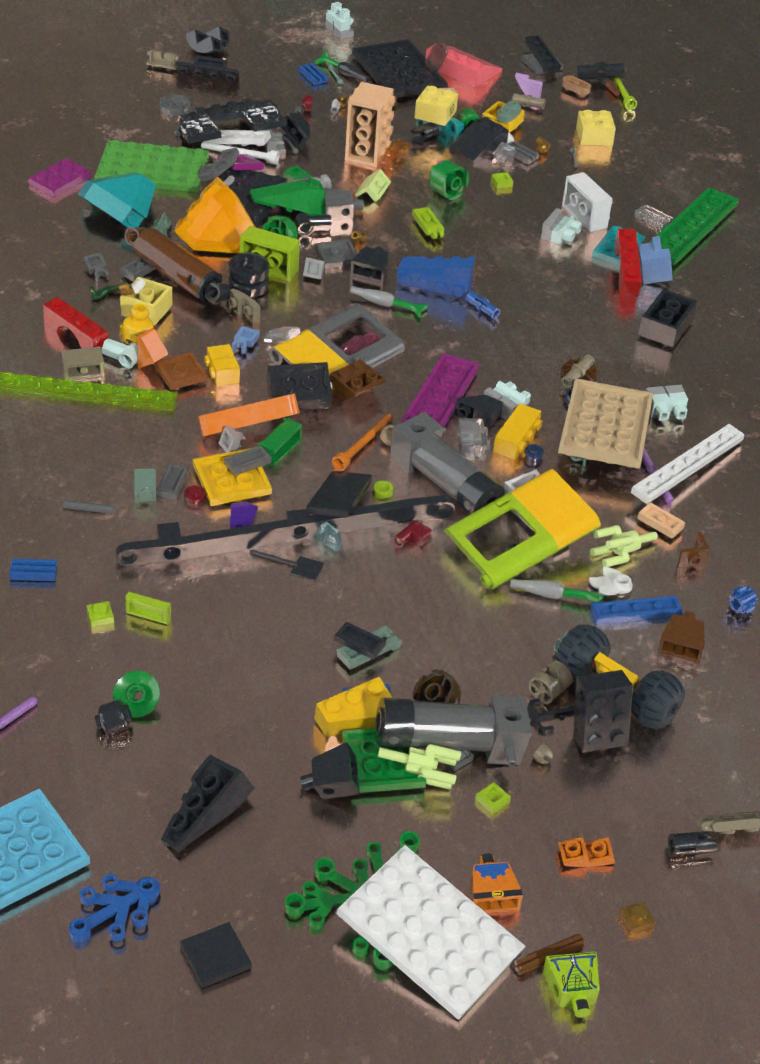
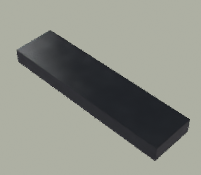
M539 35L525 37L524 42L546 72L561 70V64Z

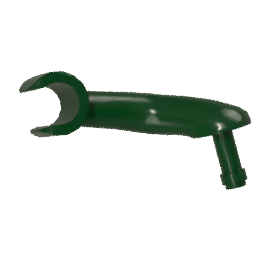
M119 285L106 286L97 291L94 290L93 286L89 287V290L92 292V300H98L107 294L120 291Z

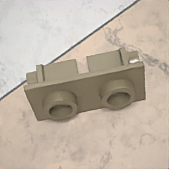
M151 49V51L148 50L147 52L149 59L146 65L176 70L175 64L176 61H179V56L176 53L165 52L164 57H162V51Z

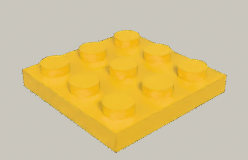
M249 449L193 459V467L202 488L205 490L210 506L272 494V487L262 466L234 476L224 464V458Z

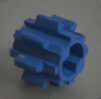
M744 586L742 588L737 587L731 591L732 595L728 602L732 610H735L736 613L743 614L746 612L748 614L755 609L754 605L759 600L755 590H752L749 586Z

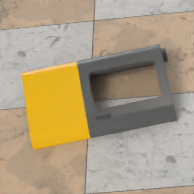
M354 304L269 349V356L276 365L284 363V360L289 364L328 362L330 376V373L359 359L371 368H374L405 351V346L396 334L363 306ZM364 320L384 336L381 340L353 355L345 354L326 337L354 321L362 322Z

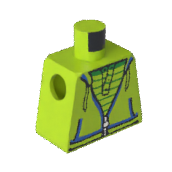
M586 952L546 956L543 974L557 1005L561 1008L573 1007L576 1017L588 1016L591 1013L589 1005L596 1003L599 994L597 953Z

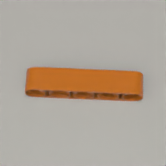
M294 393L198 416L202 436L223 432L225 426H232L233 429L299 414L300 411Z

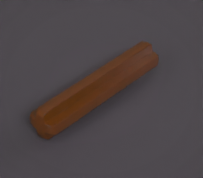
M575 934L513 961V968L518 975L525 974L544 966L546 956L572 954L584 949L585 939L581 934Z

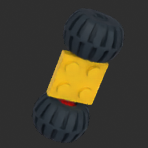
M581 624L575 626L566 634L557 650L556 661L563 663L570 670L573 680H577L578 676L623 670L633 685L631 713L641 725L660 729L667 726L674 719L685 698V689L675 675L655 670L649 672L639 682L636 674L609 658L611 645L607 636L599 628Z

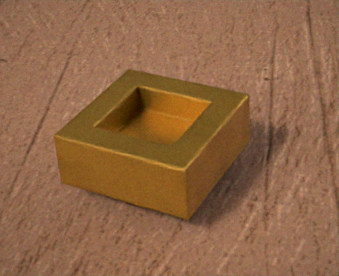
M645 902L625 906L620 909L619 914L630 935L654 929L655 920Z

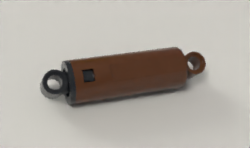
M130 227L126 230L125 240L129 245L134 246L136 256L202 302H219L229 299L230 287L226 283H222V275L169 237L152 227Z

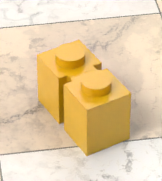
M230 344L207 347L204 363L206 367H209L210 379H214L216 387L239 383L240 367L234 357Z

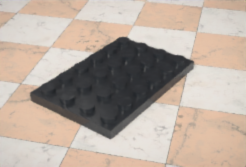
M409 39L352 48V54L379 86L392 88L393 96L397 99L421 94L427 86L448 88V83Z
M228 168L218 177L223 182L229 176L234 177L235 180L229 188L237 195L255 227L260 229L273 207L253 202L249 193L250 190L286 183L287 178H282L278 175H268L263 172Z

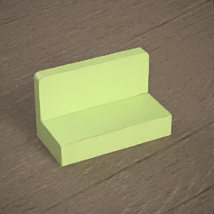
M379 169L364 180L355 195L358 197L367 192L376 202L381 198L391 181Z

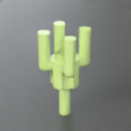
M618 525L593 531L594 538L612 535V538L606 541V545L591 548L589 552L592 557L615 552L618 556L603 559L602 565L603 567L627 563L630 560L628 553L640 549L641 543L657 540L658 536L656 532L639 535L634 530L622 533Z
M430 744L426 747V750L410 747L408 754L380 747L378 757L405 763V771L418 774V778L420 776L426 778V784L450 790L451 785L455 784L456 775L437 771V765L440 762L455 766L456 761L460 760L461 751Z

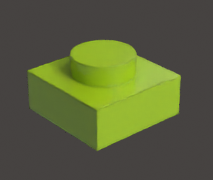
M109 601L86 605L91 627L114 623V616Z

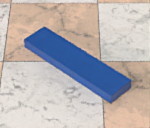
M677 596L591 603L590 608L596 624L671 618L674 614L682 616L683 613Z

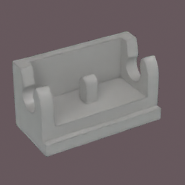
M275 128L264 130L270 131L271 138L265 144L266 151L271 152V150L279 151L280 154H286L282 133L273 132L272 130Z

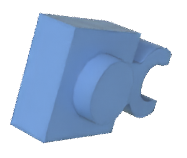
M241 326L234 336L232 351L241 348V354H245L247 346L253 347L260 337V331Z

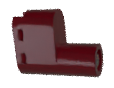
M414 520L393 537V542L399 548L409 541L418 546H423L432 538L430 534L432 529Z

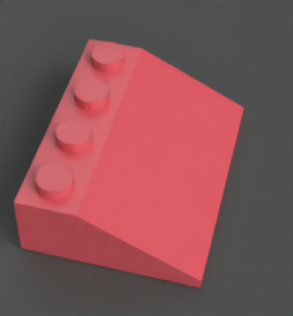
M434 44L426 49V59L438 72L474 88L502 71L501 67L452 46Z

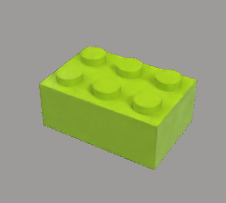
M249 226L240 236V253L250 252L264 256L270 265L268 276L290 282L299 271L300 240Z

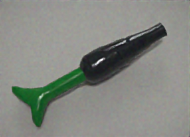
M326 50L322 53L321 58L316 59L314 62L315 65L325 63L333 65V67L338 68L339 73L351 78L360 79L365 82L370 80L369 76L347 62L340 63L329 58Z

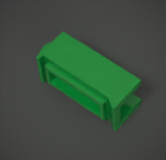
M284 417V422L279 424L263 441L258 442V446L261 445L270 455V465L275 466L302 440V424Z

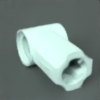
M107 338L102 347V354L119 360L123 367L129 369L137 363L138 345L132 343L127 346Z

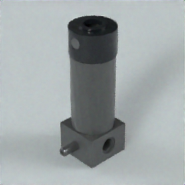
M425 412L393 427L390 459L408 474L419 470L454 499L467 513L472 514L505 495L504 488L485 472H482L442 439V435L446 433V428Z
M492 695L488 706L382 697L378 704L375 719L376 741L379 747L426 748L428 745L433 744L453 750L485 752L487 763L507 764L508 766L521 764L532 735L525 697Z

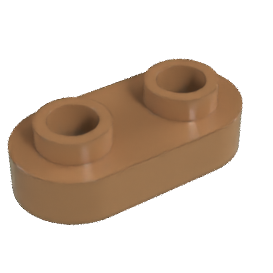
M574 76L563 77L562 86L566 90H571L579 96H586L590 93L591 85L588 82Z

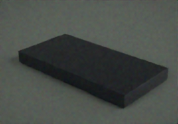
M332 471L306 506V513L348 518L372 483V475Z

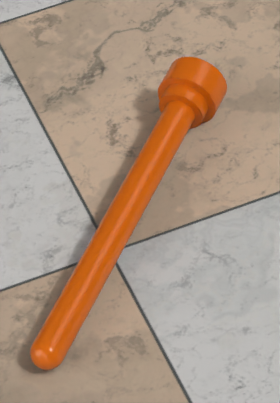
M387 414L346 452L335 455L332 458L334 468L339 471L345 470L350 465L351 458L393 420V416Z

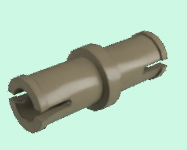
M514 93L512 98L513 101H517L520 105H525L527 108L531 106L544 109L546 103L544 98L532 97V95L525 96Z
M586 354L578 364H574L571 370L561 378L563 385L570 388L574 384L575 378H583L585 372L595 364V359L591 355Z

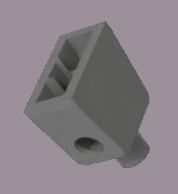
M324 188L325 215H330L331 221L352 219L353 210H363V200L353 199L351 190Z

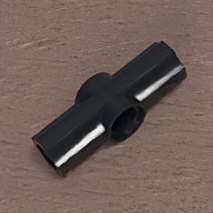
M598 62L595 65H577V78L581 80L596 79L597 81H604L609 78H625V63L606 64L605 62Z

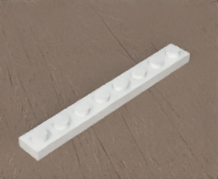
M730 424L726 425L634 485L631 493L644 503H650L741 442L745 434Z

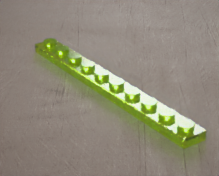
M0 372V391L169 411L175 410L178 400V392Z

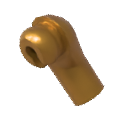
M539 136L536 139L538 152L545 154L550 148V143L542 136Z

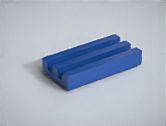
M309 63V65L304 64V67L302 65L298 66V71L313 85L328 82V76L313 63Z
M12 559L10 580L55 581L57 560Z

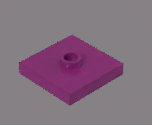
M239 154L235 164L230 168L233 170L264 169V163L248 154Z

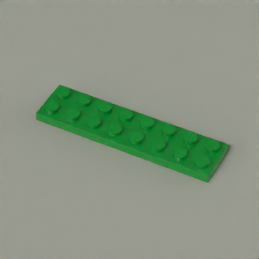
M709 187L656 236H660L662 249L669 248L671 264L676 265L738 205L739 199Z

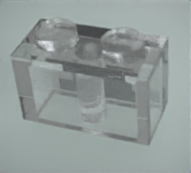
M459 419L457 438L460 454L468 460L485 461L486 452L490 451V441L486 440L488 428L484 427L483 419Z

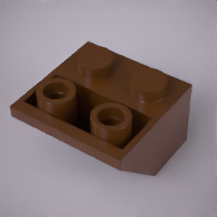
M359 359L330 373L331 392L334 397L343 402L385 383L386 379Z

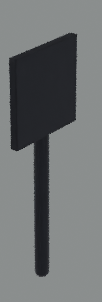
M250 550L251 554L292 565L294 567L290 572L291 575L314 582L324 566L323 562L299 556L297 561L294 562L256 550Z

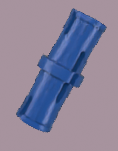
M473 291L467 294L466 302L475 306L479 312H484L492 319H496L499 316L500 309L490 304L488 299L481 298Z

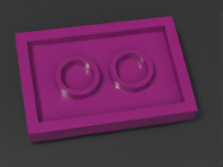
M66 158L29 177V184L55 197L91 178V171Z

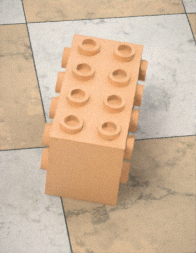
M361 82L354 89L353 95L349 96L345 161L377 168L381 160L386 157V152L391 149L392 145L390 140L393 131L391 121L394 117L392 106L395 102L392 88Z

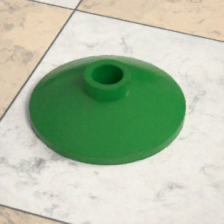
M140 670L124 674L117 681L113 690V701L120 700L124 704L127 703L132 718H141L150 714L156 708L160 699V687L157 680L151 674ZM138 692H142V698L136 700L135 695Z

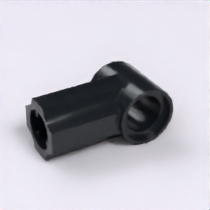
M300 213L295 217L296 227L302 236H308L312 232L330 231L332 229L330 215L309 216L307 213Z

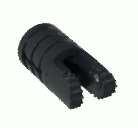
M429 122L412 129L411 134H418L417 137L411 139L412 144L420 143L438 135V125Z
M687 832L683 834H669L668 849L672 857L711 853L719 848L718 843L712 838L710 832Z

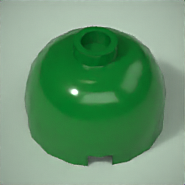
M272 216L263 225V230L295 239L298 238L297 227L288 217Z

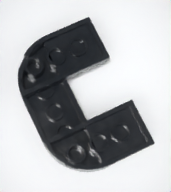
M251 98L243 99L242 102L238 103L230 101L222 106L214 104L210 108L205 109L204 107H197L193 112L181 115L179 120L181 134L188 144L222 138L221 131L214 124L216 122L242 118L255 132L287 126V121L278 111L277 104L273 103L271 99L252 101Z

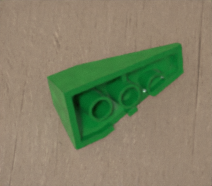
M303 179L251 189L249 192L253 202L274 208L278 205L286 208V211L292 212V209L307 213L309 216L325 215V190L321 182L316 179Z

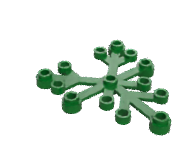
M413 831L403 832L399 840L400 848L396 853L404 845L415 853L419 849V835ZM370 842L367 845L366 855L372 860L374 872L376 873L384 865L381 856L382 846L378 842ZM329 858L318 859L314 865L316 878L323 882L330 880L351 893L331 895L319 888L315 882L307 881L302 885V894L290 893L286 896L284 905L286 913L291 917H298L305 910L317 909V911L309 915V926L313 930L322 929L325 917L334 906L342 905L369 879L367 861L356 859L353 862L352 872L358 877L359 884L336 872L333 860ZM357 866H362V867H364V868H363V869H358V868H356V867H357ZM309 888H310V889H313L314 891L308 892V891H306V889H309ZM319 919L320 922H314L313 920ZM362 936L356 938L353 942V952L357 956H364L369 951L370 943ZM363 945L365 948L360 949L357 946ZM376 948L374 949L373 963L379 969H387L393 965Z

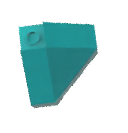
M130 172L128 174L87 180L77 195L89 204L97 206L127 228L138 227L142 220L147 218L156 184L140 173Z

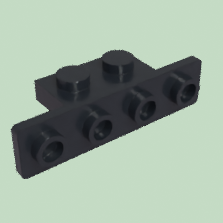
M196 56L194 63L176 61L175 64L177 73L182 75L188 74L197 77L223 79L230 82H239L240 80L239 71L227 68L228 63L224 59Z

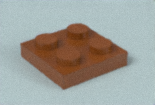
M192 352L155 362V368L170 390L207 381V373Z

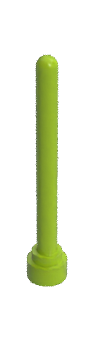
M612 78L624 98L623 105L627 110H634L637 107L636 99L633 96H629L620 78Z

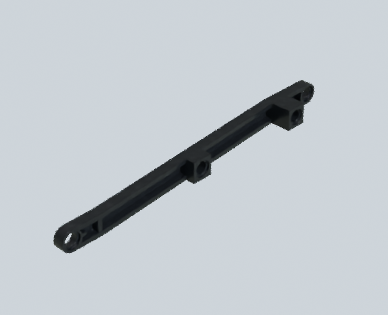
M440 495L357 507L353 509L348 518L309 515V513H306V509L286 511L285 520L181 537L179 522L157 524V539L122 543L118 545L115 552L117 562L123 566L180 561L414 520L446 518L454 513L455 505L450 496ZM448 504V507L445 509H439L441 505ZM124 552H132V553H133L132 555H130V556H128V557L122 556V554H123Z

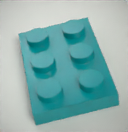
M613 225L594 248L592 257L620 266V259L615 254V239L618 228H623ZM636 232L637 244H643L645 236Z

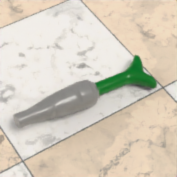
M352 286L350 293L361 296L383 307L397 306L410 310L418 318L421 317V312L429 307L427 303L413 304L396 299L393 294L380 290L363 289Z
M511 579L510 584L512 588H518L550 599H560L562 596L599 603L604 598V595L601 593L565 588L562 583L556 581Z

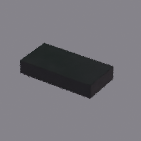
M347 621L334 635L335 642L373 660L386 645V640Z

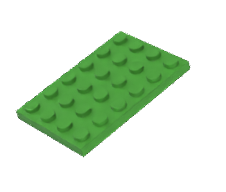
M108 140L96 171L95 179L137 172L155 183V189L198 193L201 185V179L198 176L203 165L207 164L209 150Z

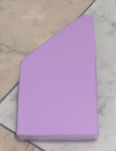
M515 74V78L525 95H532V97L536 98L541 97L543 82L529 79V75Z

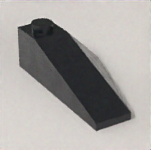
M209 755L194 772L191 778L192 785L188 793L183 794L181 798L183 803L179 811L173 814L161 841L179 852L238 809L255 789L241 770Z

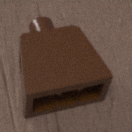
M690 611L684 612L682 616L672 615L662 633L658 653L700 663L705 646L704 622L695 619V614Z

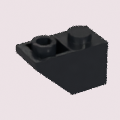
M488 395L460 397L456 401L455 415L490 430L501 418L503 402Z

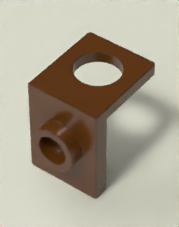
M698 532L695 548L681 549L677 563L679 568L706 565L710 548L702 532Z

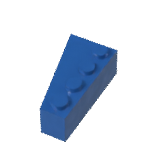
M436 256L435 258L403 257L397 269L396 284L466 298L473 284L476 256H469V258H461V256H453V258H443L442 256Z

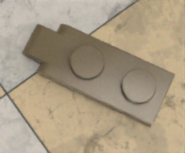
M751 811L708 815L699 818L696 824L703 831H715L723 834H733L735 830L756 832L760 828V812Z

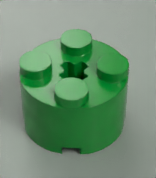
M443 160L431 167V190L450 200H455L463 194L461 191L464 187L467 188L469 183V173L467 170L450 160Z

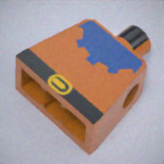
M490 853L481 855L479 857L480 864L472 866L470 879L471 901L486 913L519 911L523 893L508 862H495L493 854Z

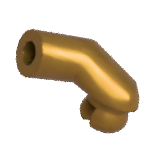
M353 231L351 233L353 245H359L360 241H366L365 232Z

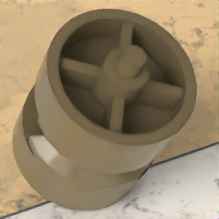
M551 661L541 672L530 679L529 689L536 699L540 698L541 703L549 704L572 684L573 677L570 670L563 663Z

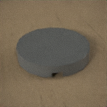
M173 94L171 97L167 98V96H164L159 100V110L168 116H181L186 111L190 112L192 108L191 101L183 95Z

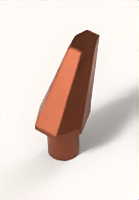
M614 80L607 81L605 85L607 89L614 95L619 96L620 92Z

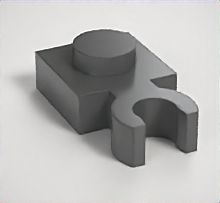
M101 252L83 257V262L89 274L95 273V281L97 283L100 282V276H104L106 280H109L107 263Z

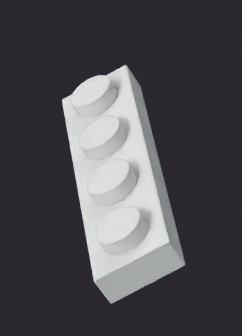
M220 130L222 138L203 142L226 144L227 146L241 144L242 146L256 144L257 146H263L271 138L270 131Z

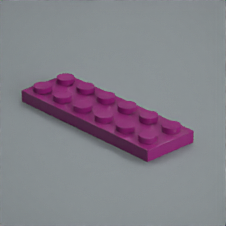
M443 353L405 413L401 423L425 412L437 423L445 427L456 409L457 399L463 397L478 372L479 363Z

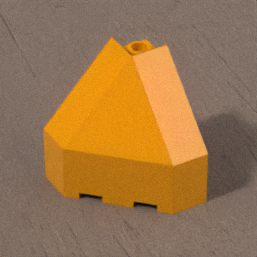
M217 177L201 192L202 196L189 207L187 215L178 221L174 232L193 250L240 254V236L249 226L255 227L237 195Z

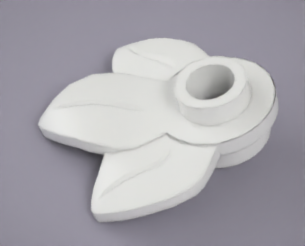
M605 566L603 567L602 577H589L590 584L599 589V593L604 595L625 594L630 592L633 587L629 576Z

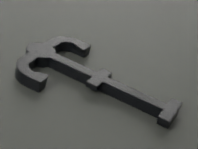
M540 698L529 701L527 707L529 721L534 723L536 729L541 733L554 732L553 725L544 727L540 723L541 719L559 716L560 719H565L564 715L575 713V706L562 709L556 707L555 710L538 713L534 710L533 706L541 707Z

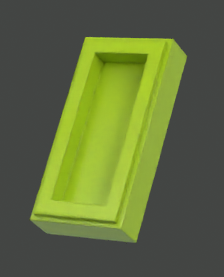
M128 592L125 596L126 613L167 625L171 621V603Z

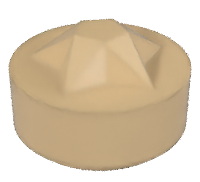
M393 425L385 426L380 434L381 440L388 446H391Z

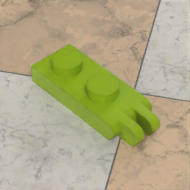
M429 207L412 210L413 218L427 236H431L432 239L444 237V227Z

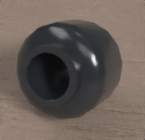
M115 700L100 705L98 715L95 716V722L99 730L103 729L106 734L112 735L127 730L130 722H133L129 705L127 703L124 704L120 700Z

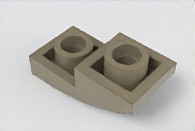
M230 289V298L228 299L230 308L234 309L238 315L245 314L253 324L260 322L259 304L248 295L236 289Z

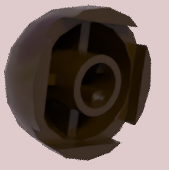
M435 669L431 671V674L423 675L414 687L413 699L415 701L460 704V686L454 677L443 670Z

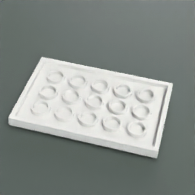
M406 845L351 895L336 912L341 919L458 1020L525 948L523 943Z

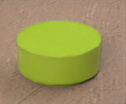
M377 481L373 484L372 494L377 499L387 500L393 496L394 487L388 481Z

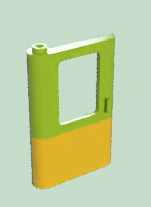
M550 469L447 527L444 531L481 572L482 576H480L482 584L486 588L489 587L493 590L601 526V523L594 510L556 471ZM509 510H515L536 534L490 561L486 560L465 536Z

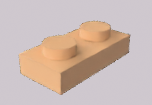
M651 502L638 513L637 517L640 521L672 539L685 526L684 521Z

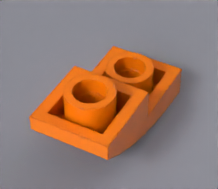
M583 837L558 842L564 866L595 867L615 864L609 837L584 842Z

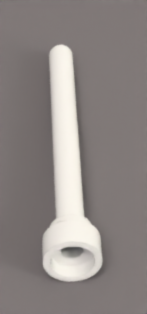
M208 142L201 143L203 149L220 152L226 149L237 148ZM237 148L239 154H248L254 158L266 159L267 162L277 165L279 162V151L271 150V152L265 153Z

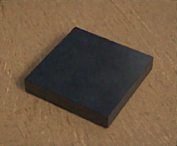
M230 922L180 941V947L201 988L252 968V963Z

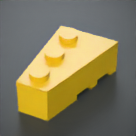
M377 677L316 703L314 719L325 737L342 735L343 730L375 728L376 713L380 699L382 697H393L381 678Z

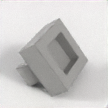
M306 257L303 276L322 279L325 261Z
M225 426L219 444L226 453L237 451V449L242 448L240 444L241 439L244 440L246 437L242 432H236L232 426Z

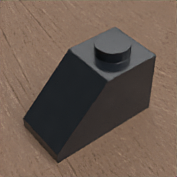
M288 113L285 117L287 126L281 128L295 146L301 149L310 138V125L301 113Z

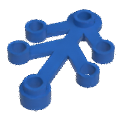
M107 874L102 879L105 891L114 892L119 890L130 893L125 896L96 893L92 887H84L80 891V901L82 904L107 905V907L86 919L76 918L69 925L70 939L76 943L87 941L91 936V929L116 914L115 922L109 927V936L113 941L123 940L126 935L125 924L130 905L139 901L138 909L132 913V924L137 928L145 927L148 923L147 912L149 904L159 896L161 891L160 883L152 877H144L137 882L118 880L115 874ZM87 894L92 895L89 898L84 897ZM137 917H143L144 919H142V920H137L136 918H137ZM116 930L122 931L119 934L113 933Z

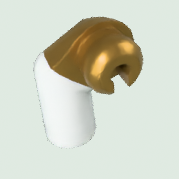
M343 95L341 98L334 99L331 105V113L337 114L339 109L347 106L348 97Z
M139 278L132 286H129L127 282L121 283L119 290L124 296L135 295L143 289L146 283L143 279Z

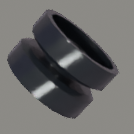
M247 252L234 255L228 263V286L230 289H237L249 297L263 295L269 287L268 275L270 265L268 260L257 253Z

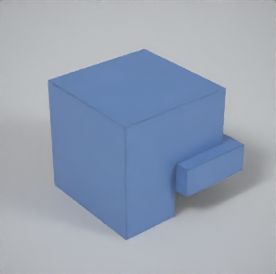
M660 236L652 237L653 242L638 244L643 283L650 284L673 280L669 248L662 249Z

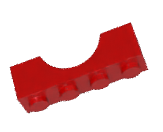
M618 228L615 239V254L620 259L619 293L620 296L638 297L642 279L636 229Z
M59 297L43 304L45 324L56 332L65 327L69 328L76 336L81 349L101 347L102 351L104 341L108 338L107 330Z

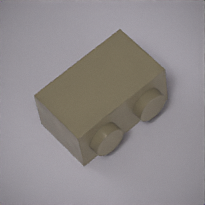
M101 347L61 351L65 381L105 377Z

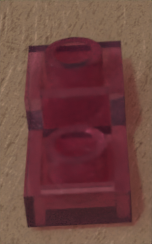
M370 330L360 339L354 336L341 347L349 355H353L382 338Z

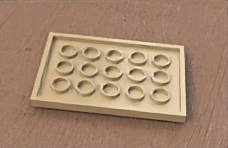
M575 378L558 453L640 469L653 393Z

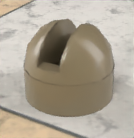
M543 743L533 754L532 758L540 764H548L549 761L546 757L553 758L552 749Z

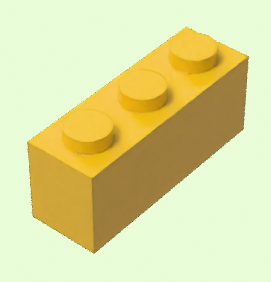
M519 403L495 436L493 452L516 460L520 453H524L527 443H531L535 432L540 430L543 422L540 419L542 411Z

